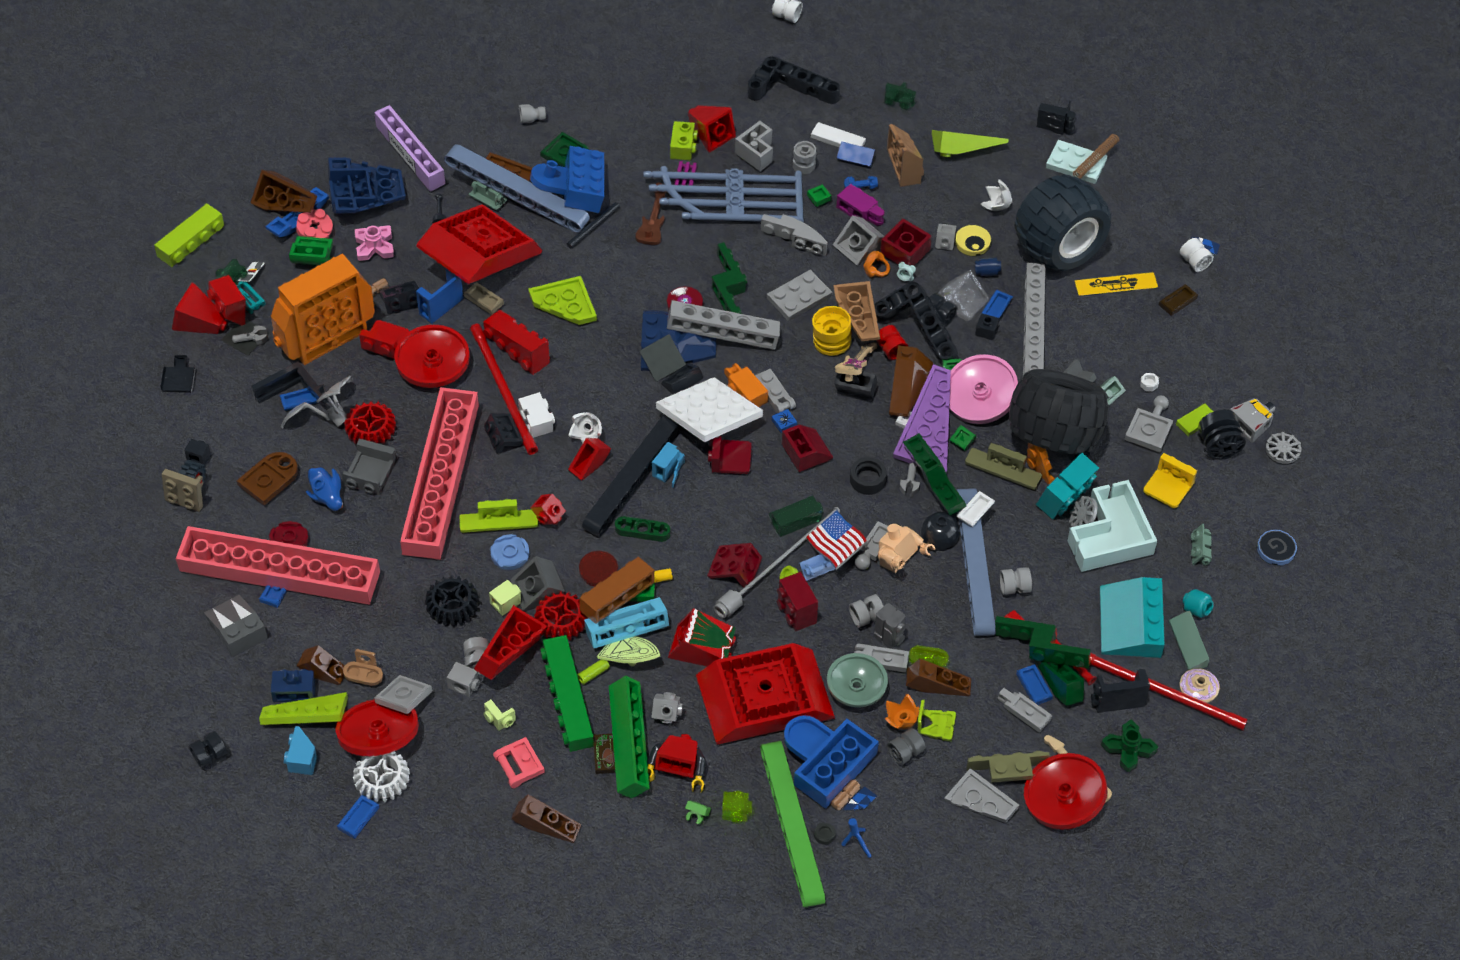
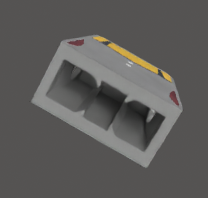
M1254 398L1232 407L1230 410L1235 412L1243 435L1253 443L1270 427L1273 419L1272 412L1275 411V406L1272 402H1267L1263 405L1258 399Z

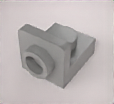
M938 225L936 248L953 250L956 226Z

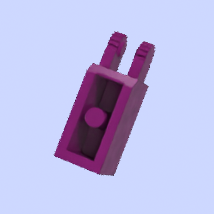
M850 184L837 195L836 207L850 217L852 215L861 217L867 222L870 221L878 226L883 224L884 210L878 206V201L875 198L870 197L860 188Z

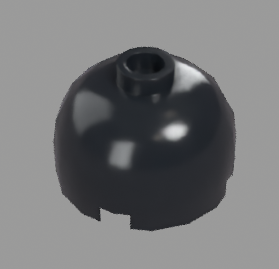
M945 512L933 513L922 524L921 538L924 539L923 541L926 544H933L935 547L934 551H947V548L956 546L959 540V525L955 518Z

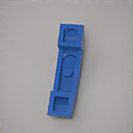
M315 187L310 191L317 195L313 210L321 209L329 199L328 194ZM291 211L284 218L277 217L266 226V229L278 237L287 236L296 231L298 215L303 212Z

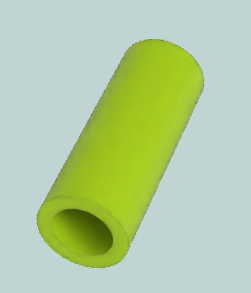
M601 659L578 673V680L584 685L609 669L610 665L607 660Z

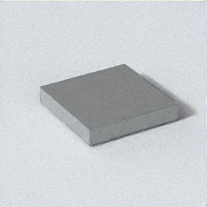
M399 675L374 697L375 703L408 714L432 692L431 685Z

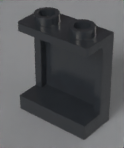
M1138 669L1134 681L1104 684L1102 675H1098L1096 683L1093 684L1094 692L1091 694L1092 706L1096 707L1097 713L1145 707L1150 688L1146 670Z

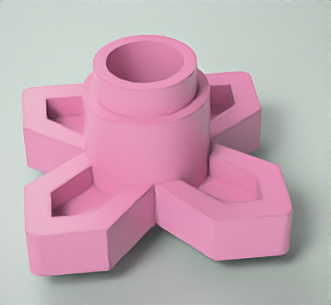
M369 226L367 229H355L356 242L361 244L356 248L358 261L369 260L375 252L382 258L394 257L393 244L388 242L392 238L391 226H380L379 228L377 226Z

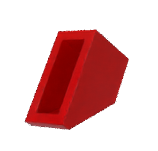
M586 438L568 470L580 480H584L604 463L611 448L599 438Z

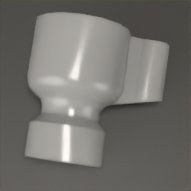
M530 104L519 105L521 124L533 123L535 119L539 121L546 120L545 106L535 109Z

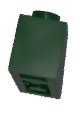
M1035 660L1054 695L1065 705H1073L1083 701L1084 679L1068 665Z

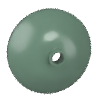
M851 653L841 656L832 663L828 670L827 686L830 693L836 700L847 706L865 707L872 705L881 699L887 689L888 677L885 668L878 660L866 654Z

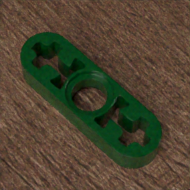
M621 516L615 520V532L620 536L659 542L667 541L670 538V526L665 522ZM640 526H645L648 528V530L645 532H640L637 530V528Z

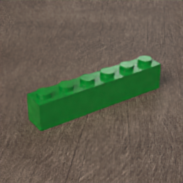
M567 636L543 640V648L540 649L542 660L547 662V665H544L546 676L551 677L549 688L551 694L555 693L556 698L553 699L555 711L559 710L560 712L557 718L559 727H563L565 732L562 733L563 743L568 745L570 752L594 747L593 734Z
M624 676L609 685L617 793L634 798L650 788L641 686L639 681Z

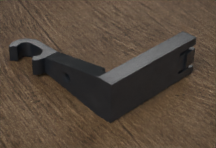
M299 362L251 386L255 400L258 403L298 382L317 399L326 390L324 384L317 385ZM324 398L320 402L328 403L329 401Z

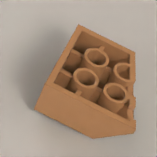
M890 124L887 151L900 187L921 184V176H924L923 158L909 134Z

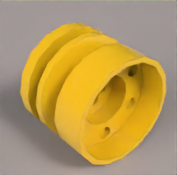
M826 306L819 309L812 318L815 348L822 354L829 356L844 353L852 343L850 315L846 310L837 306Z

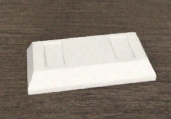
M979 491L957 517L973 527L995 503V500Z

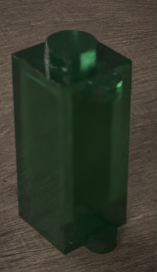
M809 496L796 503L770 512L769 517L779 537H783L821 521L823 507L819 501H816L814 496Z

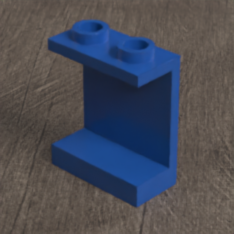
M445 268L447 283L436 292L430 294L422 287L416 290L419 315L431 324L463 300L461 278L451 273L447 268Z

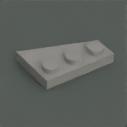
M972 769L965 773L944 798V802L1005 823L1019 808V804Z

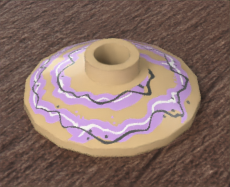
M1204 669L1186 671L1179 682L1182 693L1206 703L1213 701L1220 690L1219 681L1215 675Z

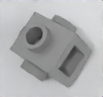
M670 692L656 694L653 700L651 718L660 719L663 723L676 721L678 715H682L683 710L680 697Z

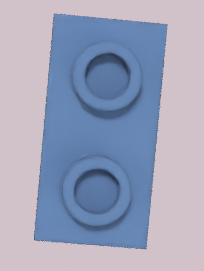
M821 554L799 563L806 581L835 569L833 564Z

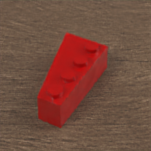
M502 310L497 311L483 321L485 336L488 339H492L501 350H505L512 360L520 363L525 371L528 370L534 375L550 363L548 339L538 338L539 335L535 331L530 333L524 324L518 325L513 317Z
M513 605L474 670L490 680L493 679L538 642L547 625Z

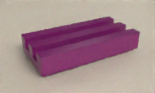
M679 161L677 172H682V169H685L684 172H688L689 169L692 172H696L697 163L690 165V162L683 164V161ZM680 179L675 180V185H679ZM683 179L682 185H686L687 179ZM690 179L689 185L693 186L694 180Z

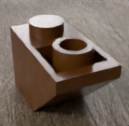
M319 645L305 649L297 664V667L301 670H313L315 679L336 685L341 684L344 677L343 668L345 665Z

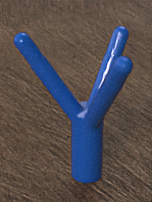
M851 818L848 821L850 833L841 845L845 846L852 836H856L867 857L871 858V853L859 834L860 832H865L866 829L858 827L857 820Z

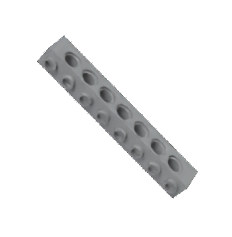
M1027 263L1023 377L1030 370L1044 369L1045 264Z

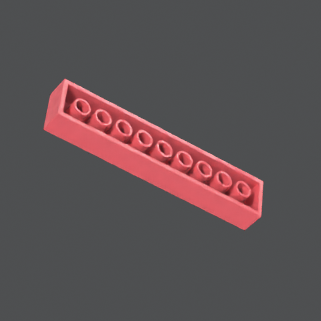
M440 387L400 540L402 555L441 560L479 407L478 392Z
M190 526L186 529L176 556L177 565L181 572L260 586L268 585L272 588L273 586L280 587V589L285 588L289 591L368 605L371 603L380 574L378 559Z

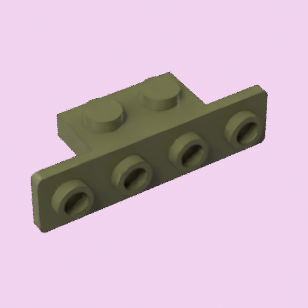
M993 443L990 444L988 453L971 448L965 459V464L1033 490L1037 488L1042 477L1041 473L1025 468L1027 456Z
M1035 751L1027 754L1016 752L1012 755L994 754L988 757L977 755L968 758L966 768L967 771L969 769H989L991 782L1029 780L1033 778L1031 766H1036L1043 760L1050 758L1049 752Z

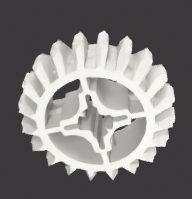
M394 751L379 756H362V761H357V768H354L353 781L357 791H360L361 795H366L367 799L374 797L376 803L379 799H383L386 802L388 797L394 800V794L401 795V789L406 790V783H409L408 775L410 773L407 762L403 760L401 754L396 756ZM387 766L393 767L396 771H393V769H390ZM366 780H370V782H373V783H375L376 785H372V784H370L369 782H367Z

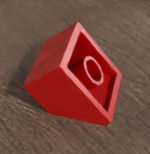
M227 275L209 281L207 295L210 300L214 301L217 311L221 312L225 319L239 325H245L246 299L231 277Z

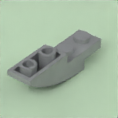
M784 214L781 219L763 215L761 231L792 240V246L798 249L826 256L827 241L807 224Z

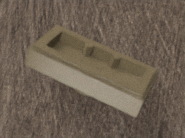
M477 282L464 292L465 298L491 315L504 304L503 299Z

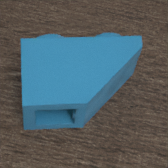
M295 726L294 733L289 736L290 748L289 752H285L284 764L287 765L288 772L313 775L317 760L315 747L301 728Z

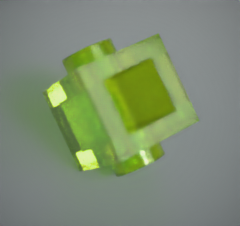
M724 791L722 820H731L732 822L747 821V814H752V801H748L749 793Z

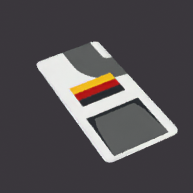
M253 262L238 281L250 282L265 263Z

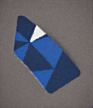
M1191 237L1199 239L1204 248L1211 253H1218L1220 244L1199 237Z
M864 787L844 807V810L865 809L877 795Z

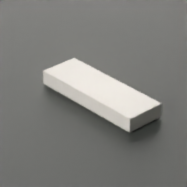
M819 122L811 133V138L839 148L841 141L862 147L866 143V138Z

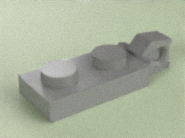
M1005 688L999 692L998 700L1004 704L1003 706L1039 733L1052 719L1050 713L1019 692L1017 694L1014 692L1012 694Z

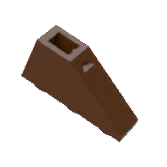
M918 659L907 668L906 686L925 693L970 696L971 678L923 659Z
M529 794L518 802L511 820L529 830L574 843L581 827L580 823Z

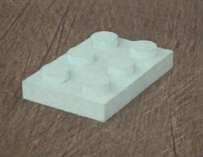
M1058 140L1046 163V168L1073 176V171L1094 151ZM1107 155L1103 156L1081 180L1096 184L1107 161Z

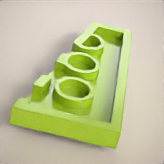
M347 692L265 706L262 708L259 717L260 725L341 721L348 701Z

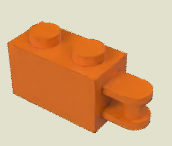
M734 363L731 368L727 367L724 369V373L728 378V387L757 407L768 403V390L748 367L741 369L737 363Z

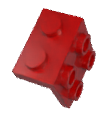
M377 320L370 331L362 329L360 332L361 348L395 359V348L399 340L409 330Z

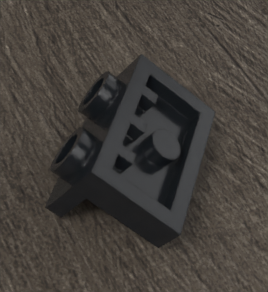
M415 281L379 290L388 314L418 306L416 290L419 287Z
M491 413L484 429L496 453H501L504 446L522 445L523 439L510 413Z

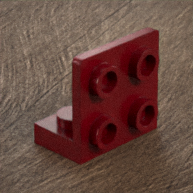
M752 543L720 545L707 576L710 579L735 577L744 588L754 580L762 556Z

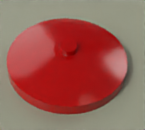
M425 325L409 331L399 340L394 353L395 365L399 374L409 383L426 388L441 387L454 382L466 371L470 359L469 347L465 338L456 330L442 325Z
M375 699L369 700L350 708L343 714L342 720L338 721L336 725L337 740L344 750L355 755L379 756L388 754L404 747L415 737L419 728L418 716L415 709L406 714L377 704Z
M1075 753L1058 754L1043 760L1032 770L1033 778L1026 780L1024 787V799L1031 815L1039 823L1054 829H1071L1089 822L1103 808L1108 793L1104 773L1098 764L1086 756Z

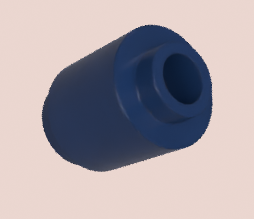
M997 257L979 258V260L975 261V274L980 275V277L996 276L998 272H1001V261H997Z

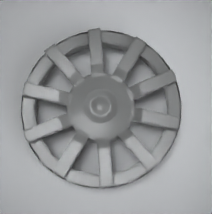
M1284 432L1272 434L1265 446L1267 455L1272 460L1282 464L1295 462L1300 457L1302 450L1301 442L1294 435ZM1269 444L1274 445L1276 447L1269 448Z
M1082 496L1081 499L1074 503L1072 511L1070 510L1071 517L1069 523L1072 527L1077 526L1078 523L1082 525V522H1085V524L1092 523L1097 515V502L1095 499L1089 496Z

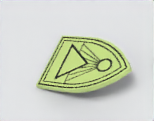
M634 636L607 644L597 658L628 663L633 667L638 662L660 657V653L657 647L650 641Z

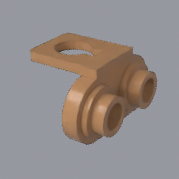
M356 649V662H349L344 666V677L349 681L370 686L379 684L383 679V672L377 667L375 653ZM361 655L368 656L370 659L365 661Z

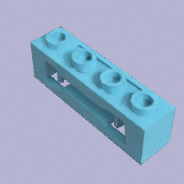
M660 597L615 610L597 624L589 618L584 619L586 633L593 648L669 626L667 609ZM653 619L656 624L650 625V620ZM610 631H611V633L614 632V636H613V637H610V636H611ZM606 633L607 636L610 637L601 640L602 634Z

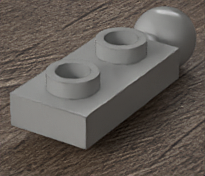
M878 521L866 538L867 544L859 550L860 555L855 559L857 568L861 570L867 569L870 566V559L874 561L878 559L879 541L888 532L887 525Z

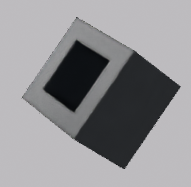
M981 313L976 326L975 336L993 341L998 328L999 318Z
M191 439L184 450L187 460L203 464L204 466L211 456L209 444L201 440Z

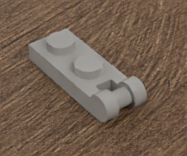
M771 369L755 375L768 390V401L777 413L788 408L790 410L796 408L794 399L789 396Z

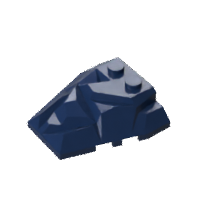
M328 158V185L332 212L356 213L405 199L401 170L378 165L375 168L368 166V162L362 161V164L351 162L350 158Z
M658 310L643 311L641 350L670 334L684 362L692 361L696 363L716 358V338L667 329L668 312ZM641 355V371H650Z

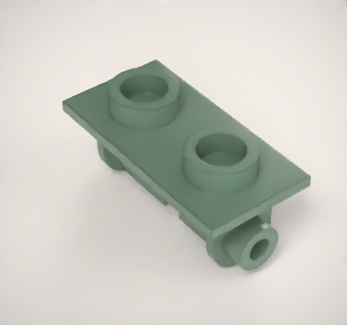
M473 181L471 185L473 190L469 193V196L496 211L508 200L502 196V193L487 188V186L479 181Z
M1202 523L1191 534L1192 565H1195L1198 561L1202 562L1203 565H1209L1212 561L1211 549H1209L1211 547V532L1208 529H1204V524Z

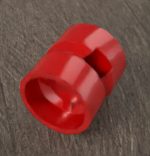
M888 325L879 330L880 339L876 340L883 349L888 359L896 360L898 346L908 347V344L894 325Z

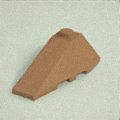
M870 281L834 285L836 302L839 307L846 310L850 315L851 326L860 340H879L880 335Z

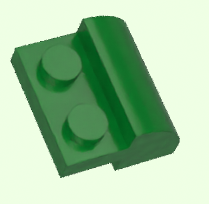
M297 236L290 250V262L292 264L318 266L329 261L333 239Z

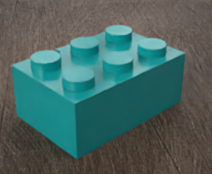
M1081 453L1059 475L1061 479L1057 477L1045 489L1036 505L1052 520L1057 515L1061 517L1067 511L1070 504L1073 505L1079 499V495L1082 492L1085 493L1091 487V483L1097 478L1095 474L1099 467Z

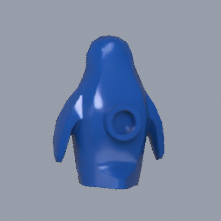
M324 468L309 469L308 480L313 493L307 490L308 496L313 501L325 504L332 511L342 509L343 501L340 498L341 479L334 468L332 469V477Z

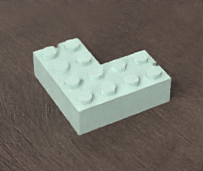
M1129 480L1113 483L1109 499V485L1093 488L1091 497L1097 502L1096 517L1098 521L1070 528L1067 541L1073 555H1075L1081 572L1154 554L1157 539Z

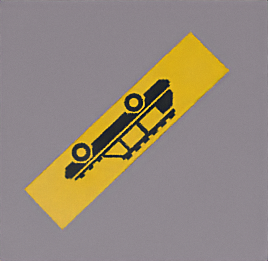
M1154 272L1074 280L1079 296L1158 288Z

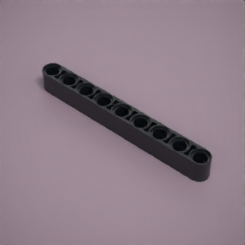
M663 414L586 515L582 523V529L598 537L603 535L652 470V461L666 443H672L683 429L681 425Z

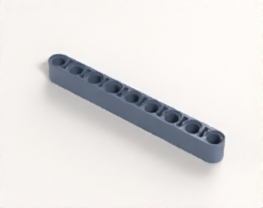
M455 144L444 157L445 163L451 168L502 193L573 232L579 233L590 219L586 211L565 207L564 199L550 192L538 189L531 182L461 145Z
M976 488L956 489L966 505L977 494ZM981 518L973 527L959 519L974 636L995 635V620Z

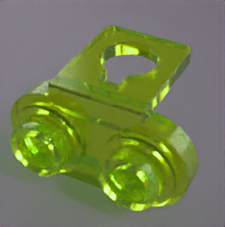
M914 646L909 651V660L914 664L918 659H923L945 667L948 664L949 655L943 649Z

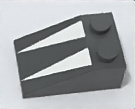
M240 595L204 612L205 617L231 657L268 639L264 624Z

